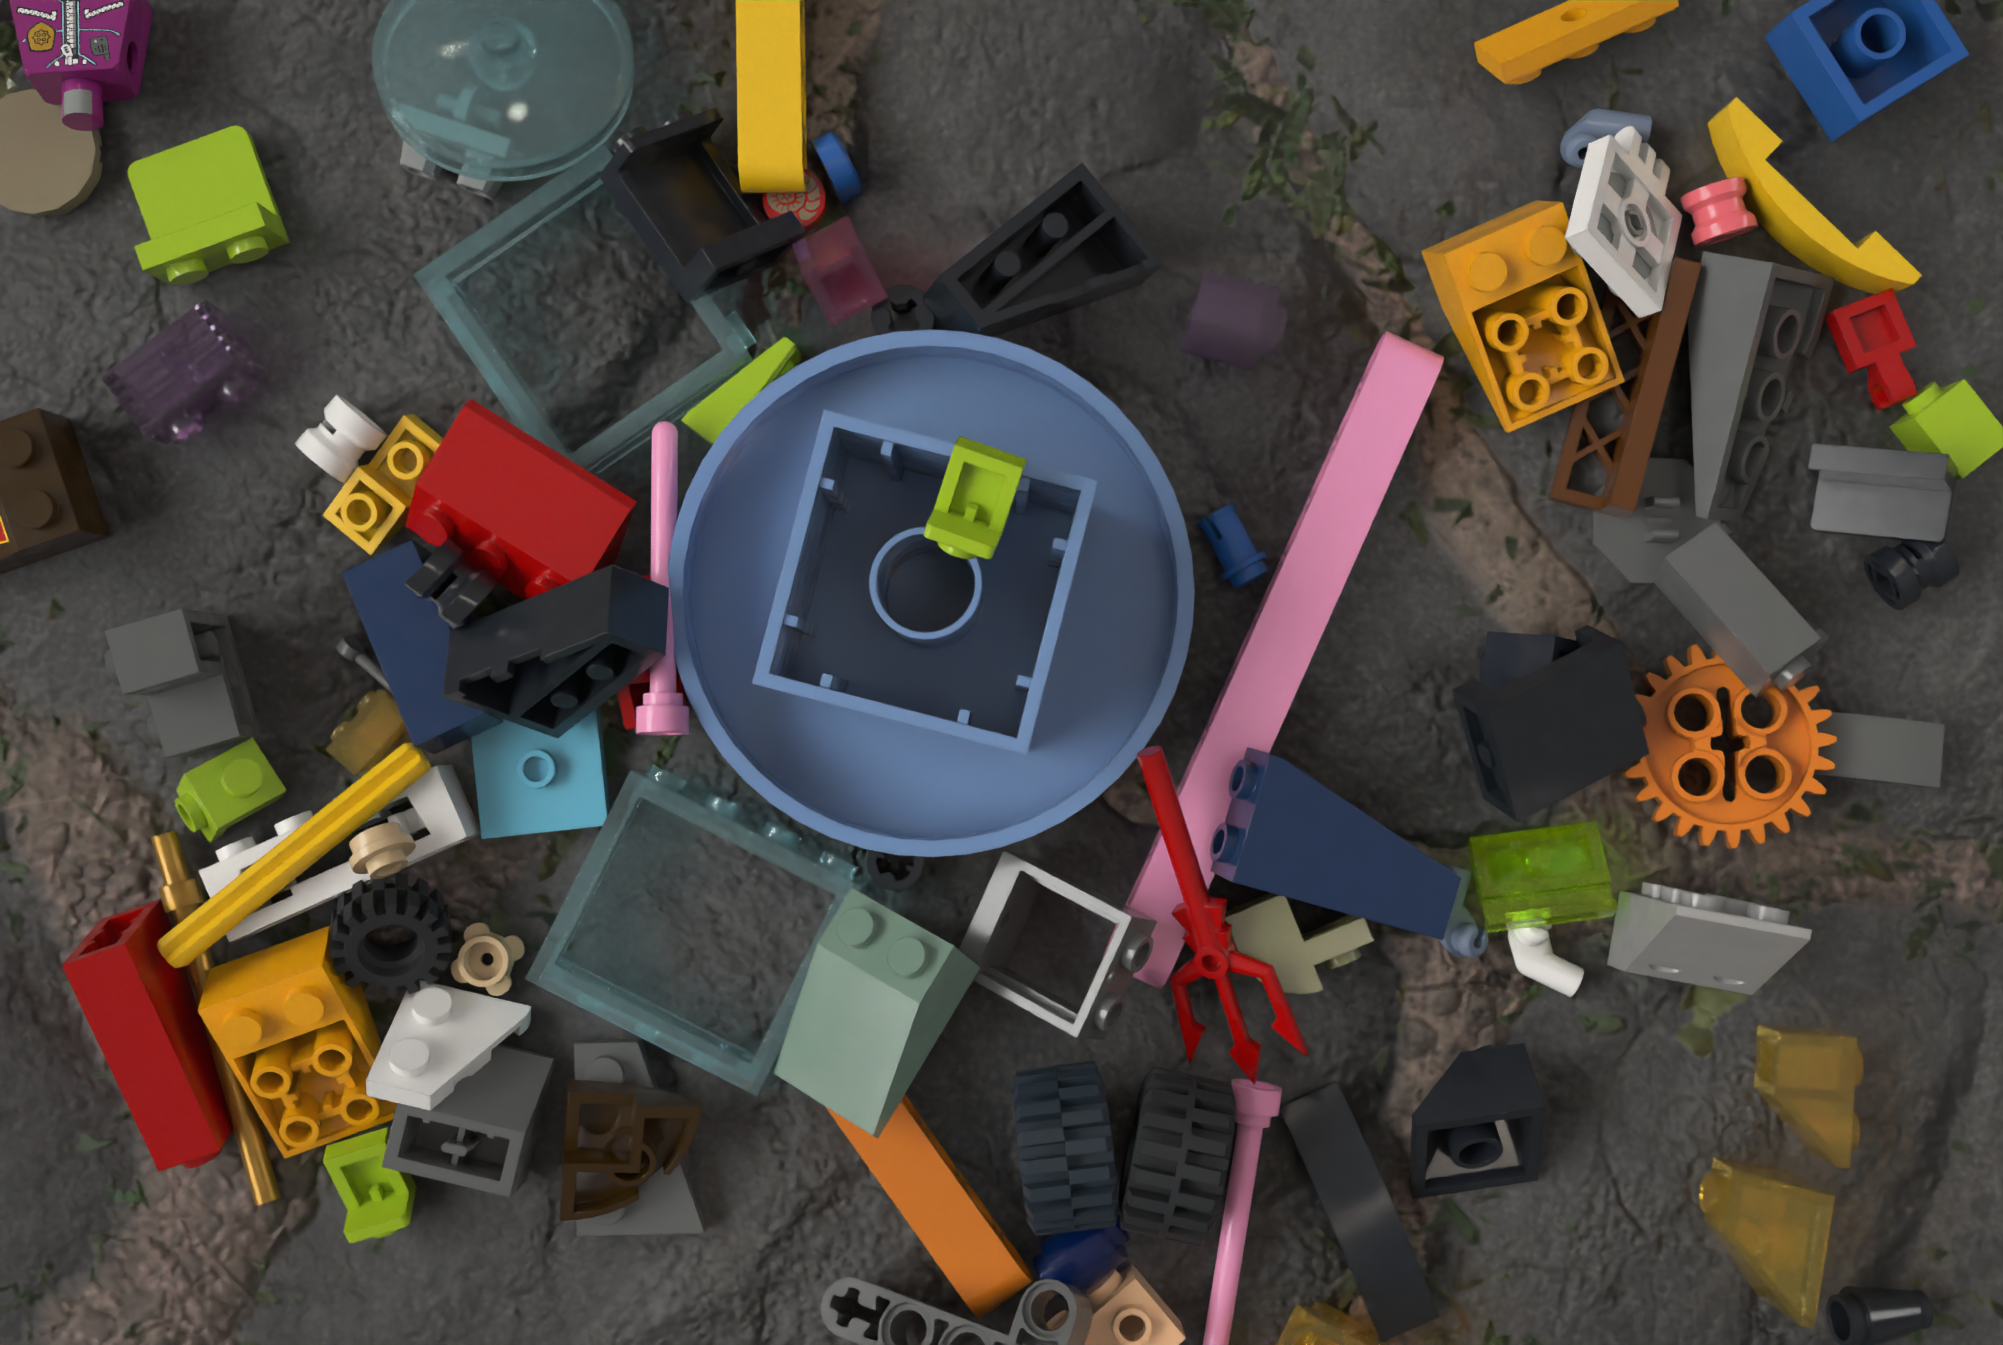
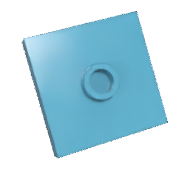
M600 706L559 738L503 719V723L471 737L481 839L612 824Z

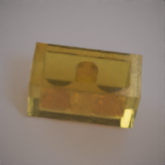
M378 690L376 693L370 691L356 707L359 710L356 716L350 722L344 721L330 736L333 742L327 747L326 751L355 776H363L370 771L407 730L394 697L388 690Z

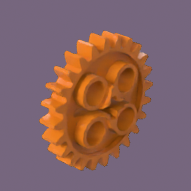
M1697 644L1687 648L1688 666L1686 667L1671 655L1665 658L1663 665L1668 678L1665 680L1656 674L1648 672L1642 679L1652 692L1651 696L1635 694L1646 715L1647 724L1643 730L1649 750L1648 755L1637 760L1636 765L1622 773L1625 779L1642 778L1645 786L1634 796L1635 802L1655 798L1659 804L1654 810L1651 820L1654 823L1659 822L1671 814L1677 817L1673 835L1678 838L1683 837L1689 832L1692 826L1698 827L1700 846H1709L1716 832L1721 831L1727 849L1737 848L1741 830L1746 831L1748 837L1755 845L1765 843L1764 824L1766 823L1780 834L1788 833L1790 827L1784 813L1790 811L1800 817H1808L1811 811L1801 796L1804 793L1824 795L1827 791L1821 783L1812 778L1814 772L1835 768V763L1818 756L1819 747L1837 742L1836 736L1818 733L1816 724L1832 715L1831 710L1820 709L1811 711L1808 702L1820 691L1819 687L1816 685L1799 691L1793 685L1781 691L1775 684L1760 695L1771 705V721L1763 729L1754 728L1747 724L1741 713L1743 700L1752 693L1713 649L1711 658L1706 659ZM1719 688H1725L1728 692L1729 703L1726 713L1728 738L1739 739L1741 745L1740 750L1730 753L1728 758L1730 778L1735 794L1731 802H1727L1723 797L1725 757L1723 751L1712 750L1710 745L1711 739L1722 735L1723 731L1721 711L1717 701V690ZM1680 698H1694L1705 707L1707 714L1706 722L1699 731H1687L1677 723L1674 710ZM1755 757L1764 758L1775 768L1776 783L1767 793L1755 791L1746 781V767ZM1687 760L1698 761L1709 770L1711 777L1710 785L1706 792L1700 796L1691 795L1680 786L1678 780L1679 769Z

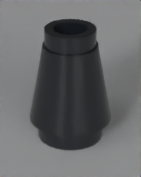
M1845 1286L1840 1290L1839 1294L1831 1295L1826 1305L1828 1326L1832 1336L1839 1345H1883L1919 1330L1928 1329L1933 1322L1931 1303L1926 1294L1919 1289Z

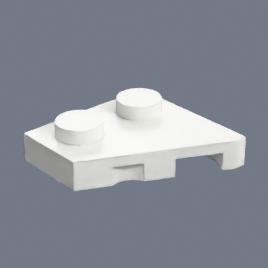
M420 980V991L409 994L407 990L367 1076L366 1095L431 1111L454 1091L458 1081L467 1076L474 1075L491 1060V1050L512 1032L520 1036L528 1029L531 1022V1006L435 983L429 985L426 981Z

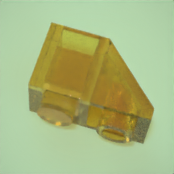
M1758 1025L1754 1088L1814 1156L1835 1167L1850 1168L1851 1150L1857 1148L1860 1139L1859 1119L1853 1111L1854 1088L1862 1080L1864 1067L1862 1053L1857 1047V1038L1834 1029Z

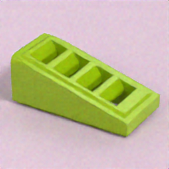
M783 337L688 411L681 421L713 445L720 433L746 404L769 384L799 364L802 358L797 346L788 338Z

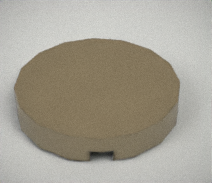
M36 89L9 93L1 98L0 204L22 216L41 217L47 215L55 217L67 214L85 202L100 181L103 163L100 162V146L103 147L99 130L78 131L68 128L62 123V104L52 105L44 102Z

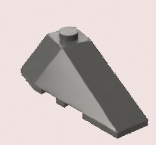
M1703 251L1702 265L1688 313L1696 517L1709 520L1740 522L1769 455V443L1767 438L1764 437L1770 422L1779 412L1787 414L1795 394L1790 389H1786V385L1798 358L1811 359L1819 340L1835 278L1776 263Z

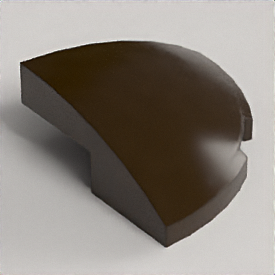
M568 1080L559 1221L593 1218L626 1207L639 1200L638 1186L648 1181L662 1166L664 1174L670 1175L687 1153L695 1137L700 1121L701 1101L684 1095L637 1085L590 1080Z

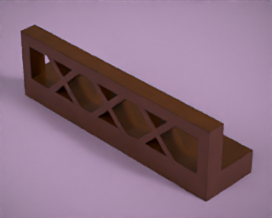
M1676 257L1672 261L1662 310L1641 318L1638 316L1632 318L1621 298L1615 296L1606 283L1599 309L1610 340L1627 332L1640 354L1635 369L1623 375L1625 382L1573 404L1548 500L1621 519L1635 512L1702 263ZM1615 312L1622 325L1609 332ZM1649 319L1645 337H1643L1637 325ZM1633 379L1627 398L1620 385ZM1610 392L1622 411L1623 418L1620 429L1599 440L1587 420L1586 414L1590 402ZM1581 433H1583L1590 446L1576 453ZM1617 439L1612 458H1610L1603 446ZM1594 452L1607 474L1602 497L1567 489L1573 463Z

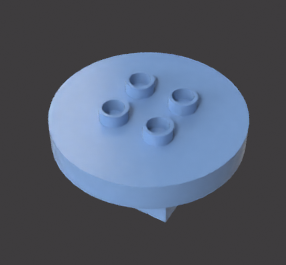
M927 329L891 332L862 338L827 350L797 365L769 384L739 411L720 433L702 460L686 492L675 525L668 560L675 663L686 695L702 727L721 755L754 790L769 803L799 823L830 838L863 849L894 855L941 857L967 855L1001 848L1033 837L1065 821L1093 802L1125 772L1137 758V753L1144 749L1161 723L1176 692L1183 671L1193 626L1195 588L1192 553L1185 521L1175 492L1158 458L1139 430L1111 400L1090 382L1061 363L1032 349L999 338L964 331ZM959 436L1027 459L1005 528L992 559H985L979 556L975 559H963L952 556L943 551L938 546V542L930 540L923 535L927 521L934 510L954 444Z

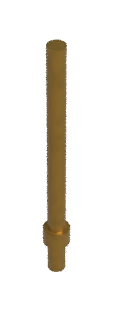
M176 830L153 836L151 840L164 883V887L158 888L165 913L172 911L175 925L177 926L199 908L198 903L204 902L198 878H190ZM210 947L187 965L198 1006L209 970L215 967ZM203 1021L254 1204L258 1206L272 1202L281 1196L257 1111Z

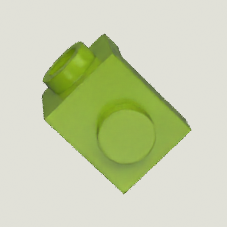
M959 436L954 444L934 510L927 521L923 534L924 537L938 542V546L943 551L958 558L975 559L979 556L985 559H992L1005 528L1027 459Z
M252 737L183 774L176 789L179 797L175 799V806L186 826L192 832H197L201 829L206 839L211 843L220 838L226 828L279 800L285 795L287 790Z
M388 1127L326 1146L323 1163L348 1210L343 1232L349 1243H355L372 1237H387L410 1224L416 1184L411 1174L382 1167L390 1135Z

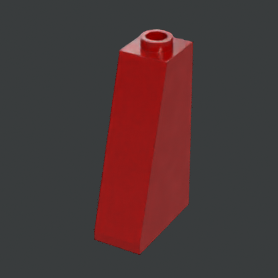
M161 899L100 919L62 964V968L158 1171L183 1164L188 1169L195 1168L213 1160L221 1153L222 1147L233 1129L205 1027L197 1011L198 1006L185 966L180 968L171 966L157 948L159 939L172 930L168 914L164 911Z

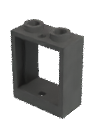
M1003 850L959 950L980 967L973 981L1076 1038L1104 1040L1106 1034L1118 1025L1124 1014L1126 998L1123 996L1133 974L1143 968L1153 949V938L1151 935L1157 921L1032 856ZM1043 886L1118 924L1081 1008L1006 968Z

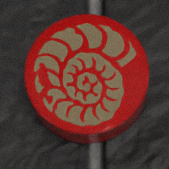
M803 168L807 192L763 193L762 200L769 220L792 210L806 230L805 233L816 228L823 220L827 209V198L820 179L811 171Z

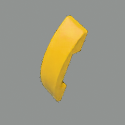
M1734 98L1708 122L1714 149L1727 178L1741 176L1745 178L1748 190L1743 199L1746 208L1755 214L1757 222L1778 243L1802 262L1823 275L1834 277V280L1844 285L1872 294H1877L1890 288L1893 289L1895 294L1913 285L1922 276L1877 231L1852 244L1765 159L1783 141L1740 99Z

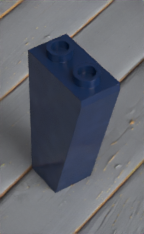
M1247 747L1244 759L1237 762L1230 777L1229 795L1232 797L1225 823L1219 824L1212 837L1210 846V857L1213 860L1211 872L1237 884L1443 940L1461 877L1283 758Z

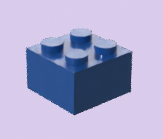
M1810 0L1787 15L1764 36L1831 143L1932 81L1969 55V52L1935 0Z

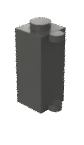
M1715 522L1664 558L1654 584L1756 698L1775 684L1781 691H1784L1801 680L1813 668L1812 663L1808 659L1822 648L1830 638L1821 628L1815 631L1731 539L1734 533L1725 523L1718 525Z

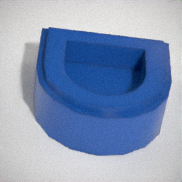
M828 130L810 140L812 150L841 203L844 204L860 195V190L862 189L860 179L836 133Z

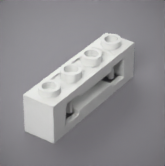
M438 765L431 767L425 775L351 833L353 834L386 818L389 822L399 823L403 833L410 835L427 828L430 835L414 841L416 848L406 857L408 860L406 867L480 835L481 830L453 766ZM409 800L414 806L404 812L393 815L390 812L391 808ZM311 810L275 824L274 827L278 836L256 845L253 836L215 851L219 862L199 870L209 897L212 898L313 816ZM349 861L298 884L296 879H294L278 892L291 889L293 896L275 904H272L271 899H269L229 931L226 936L229 942L253 936L340 897L343 892H352V885L360 880H363L365 885L373 882V879L370 878L369 873H354Z

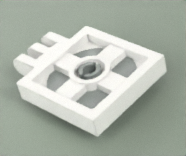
M1628 126L1620 130L1614 138L1610 134L1588 144L1565 239L1569 242L1572 250L1579 257H1583L1607 283L1610 291L1615 296L1620 297L1641 318L1662 310L1682 214L1665 196L1670 168L1662 159H1655L1656 152L1648 143H1641V135L1634 127Z

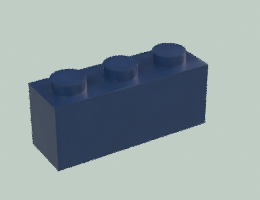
M411 540L342 572V575L414 747L435 755L504 721L502 718L443 698L449 635L453 629L438 617V607L428 598L418 599L404 586L409 578L432 555L431 552ZM452 574L440 585L444 590L453 583L454 578ZM467 616L456 628L471 623L472 621L469 618V616Z

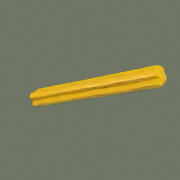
M404 743L160 938L157 948L161 955L175 968L187 966L425 775L431 768L426 755L421 749L414 747L413 743Z

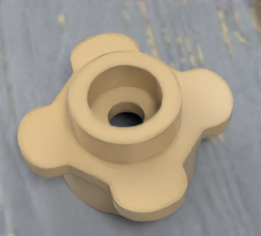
M479 922L470 925L464 931L466 943L461 947L458 958L452 962L451 973L459 983L468 982L477 987H486L490 995H502L509 991L512 986L510 974L515 961L522 958L525 953L524 943L516 935L503 937L491 932L485 923ZM485 953H490L493 956L494 960L491 965L484 964L482 957Z

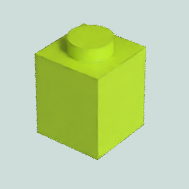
M1965 379L1943 387H1939L1933 381L1917 391L1916 395L1907 398L1902 403L1907 413L1889 426L1908 451L1949 454L1958 468L1957 480L1965 478L2003 448V426Z

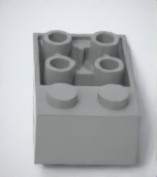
M1643 882L1641 894L1620 890L1607 965L1624 972L1753 995L1810 941L1812 929L1788 924L1790 915L1788 910L1767 907L1766 905L1707 893L1702 895L1679 888Z

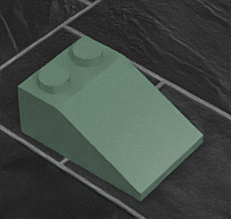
M851 888L816 945L773 1074L878 1139L980 967L954 945Z

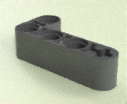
M851 1277L839 1279L830 1285L822 1297L820 1308L822 1320L829 1331L859 1345H909L905 1335L907 1325L911 1319L920 1314L924 1318L927 1327L926 1337L921 1345H967L970 1340L978 1336L985 1345H1085L1093 1315L1091 1303L1083 1291L1075 1286L1051 1279L1037 1281L1026 1289L1020 1300L1010 1333L886 1286ZM1062 1294L1068 1303V1318L1064 1325L1052 1331L1045 1323V1306L1051 1298ZM855 1300L862 1306L884 1312L879 1323L859 1319L858 1315L852 1313V1305Z

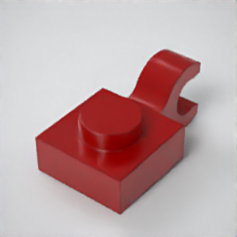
M1892 288L1833 310L1824 317L1848 374L1864 368L1867 369L1869 393L1878 411L1905 401L1904 399L1917 394L1914 381L1900 356L1917 347Z

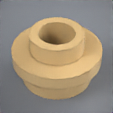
M389 822L380 824L359 833L350 841L349 846L353 855L349 859V864L352 871L356 874L369 873L371 879L385 878L401 871L408 865L406 857L415 850L416 844L410 834L403 833L399 823Z

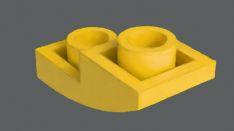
M415 414L403 415L370 463L357 466L322 516L371 556L376 555L406 524L415 485L444 438Z

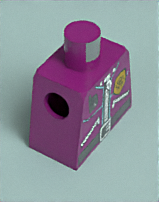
M9 0L25 74L44 102L52 105L62 104V123L65 126L78 131L97 130L103 126V102L132 100L139 94L152 21V6L148 0Z

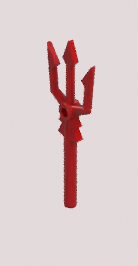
M1161 746L1147 747L1140 750L1136 756L1184 901L1176 905L1171 914L1186 930L1182 939L1196 953L1191 960L1169 976L1189 1066L1206 1027L1195 1021L1187 984L1204 976L1215 980L1235 1042L1229 1054L1255 1085L1258 1079L1262 1045L1249 1036L1229 972L1261 978L1277 1017L1271 1027L1303 1055L1308 1056L1309 1052L1273 965L1236 951V947L1231 940L1232 924L1224 923L1227 899L1211 898L1209 896Z

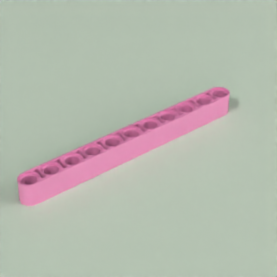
M1388 331L1383 332L1368 361L1176 791L1207 890L1215 876V873L1210 871L1213 863L1210 857L1211 841L1219 824L1225 823L1232 800V797L1229 795V781L1232 771L1237 762L1244 759L1247 747L1270 753L1444 360V356ZM1160 829L1126 903L1127 906L1157 921L1151 935L1153 938L1151 955L1143 968L1134 973L1132 977L1158 989H1162L1166 984L1185 943L1182 937L1186 933L1183 926L1171 914L1176 905L1184 901ZM1118 924L1116 925V927H1115V929H1114V932H1113V934H1112V936H1111V939H1110V941H1109V943H1108V946H1109V944H1110V942H1111V940H1112V938H1113V935H1114V933H1115V931H1116V929H1117V927H1118Z

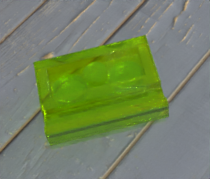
M1597 821L1469 838L1466 847L1479 906H1482L1484 914L1485 933L1613 917L1618 909L1616 899L1612 897L1610 888L1611 878Z

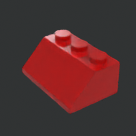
M470 399L460 410L416 483L405 526L419 534L427 543L438 547L450 537L464 550L465 561L474 569H485L499 582V585L523 600H527L604 567L614 565L637 501Z

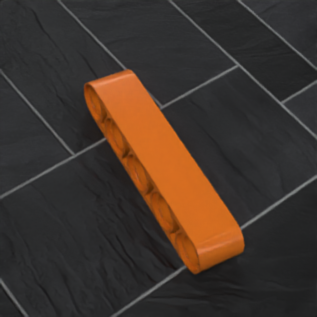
M905 1094L878 1139L826 1107L976 1317L982 1319L1034 1281L1030 1270L1018 1251Z

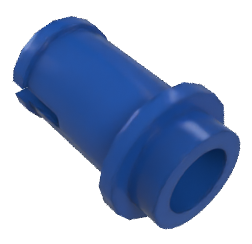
M1234 504L1227 505L1209 515L1210 519L1206 517L1198 522L1197 525L1200 530H1203L1225 570L1221 575L1223 582L1230 580L1235 590L1269 572L1263 562L1268 558L1266 552L1258 553L1236 513Z

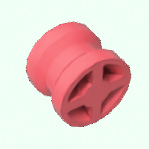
M1733 177L1695 189L1680 198L1683 210L1692 214L1695 228L1691 233L1694 247H1703L1726 241L1758 227L1755 214L1746 210L1743 197L1748 190L1744 177Z

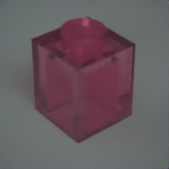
M849 215L792 244L801 273L831 327L888 298L877 267Z

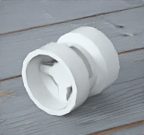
M336 395L324 408L325 420L317 428L307 429L295 444L314 463L345 484L357 466H359L358 460L362 457V454L365 451L376 450L388 435L343 397Z

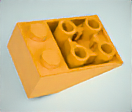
M1535 200L1421 250L1442 310L1500 423L1507 433L1625 382L1583 259L1572 250L1569 242L1565 239L1569 219L1563 202Z
M331 925L210 968L197 1010L284 1159L391 1121L394 1118L397 1106L396 1102L366 1095V1079L382 1043L361 983L353 989L345 983V973L337 975L333 968V958L330 956Z

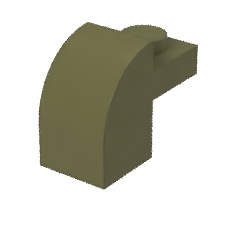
M1270 892L1228 908L1225 914L1224 923L1232 924L1231 940L1236 947V951L1273 965L1284 993L1310 994L1324 990L1314 965L1323 962L1327 970L1346 965L1362 956L1359 949L1360 946L1374 941L1365 918L1350 914L1300 933L1286 897Z

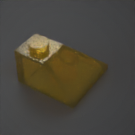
M1713 1157L1711 1174L1707 1173L1703 1177L1700 1186L1699 1202L1702 1212H1705L1704 1221L1758 1295L1801 1327L1815 1329L1835 1195L1788 1169Z

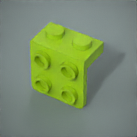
M230 126L137 160L128 168V178L151 239L134 246L140 265L144 272L171 286L187 285L200 281L208 276L211 271L233 263H247L260 259L267 255L269 250L290 243L252 137L241 126Z

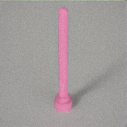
M668 421L659 422L653 427L651 457V581L669 588L666 655L650 667V693H644L643 706L636 707V734L653 736L687 735L690 728V707L683 706V694L676 693L677 666L674 657L668 560L674 529L678 519V431L675 425Z
M1233 1079L1231 1082L1236 1101L1235 1122L1238 1123L1203 1345H1229L1263 1128L1270 1127L1271 1117L1278 1116L1282 1096L1281 1087L1267 1082L1256 1081L1255 1085L1250 1079Z

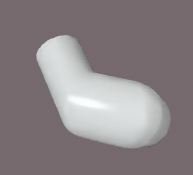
M1536 909L1526 910L1514 916L1510 922L1507 936L1518 971L1569 997L1573 996L1582 981L1584 969L1553 954L1548 933L1552 924L1548 916Z

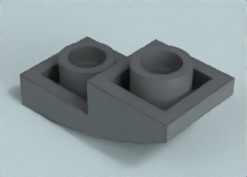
M1831 712L1832 715L1816 724L1818 733L1836 736L1837 742L1819 747L1818 756L1835 763V768L1827 771H1815L1813 776L1940 789L1945 724Z

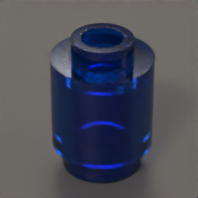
M1118 1218L1115 1227L1052 1234L1041 1243L1042 1251L1032 1261L1042 1280H1058L1075 1286L1085 1293L1128 1259V1253L1124 1244L1130 1240V1236L1126 1230L1120 1228ZM1062 1294L1056 1295L1059 1299L1065 1300Z

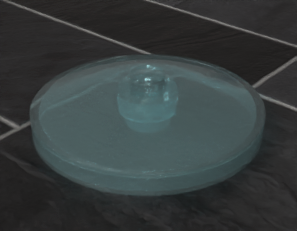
M391 0L379 20L372 46V67L382 107L397 133L409 146L432 163L454 173L480 180H530L551 175L580 162L597 150L615 131L629 106L634 86V53L631 34L627 22L614 0Z

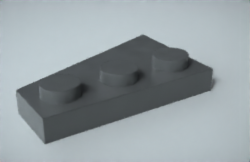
M642 1039L578 1040L574 1043V1080L614 1082L659 1089ZM684 1158L670 1175L664 1174L662 1166L648 1181L639 1185V1200L608 1214L576 1220V1236L705 1234L708 1227L701 1207L697 1206L687 1177L689 1173Z

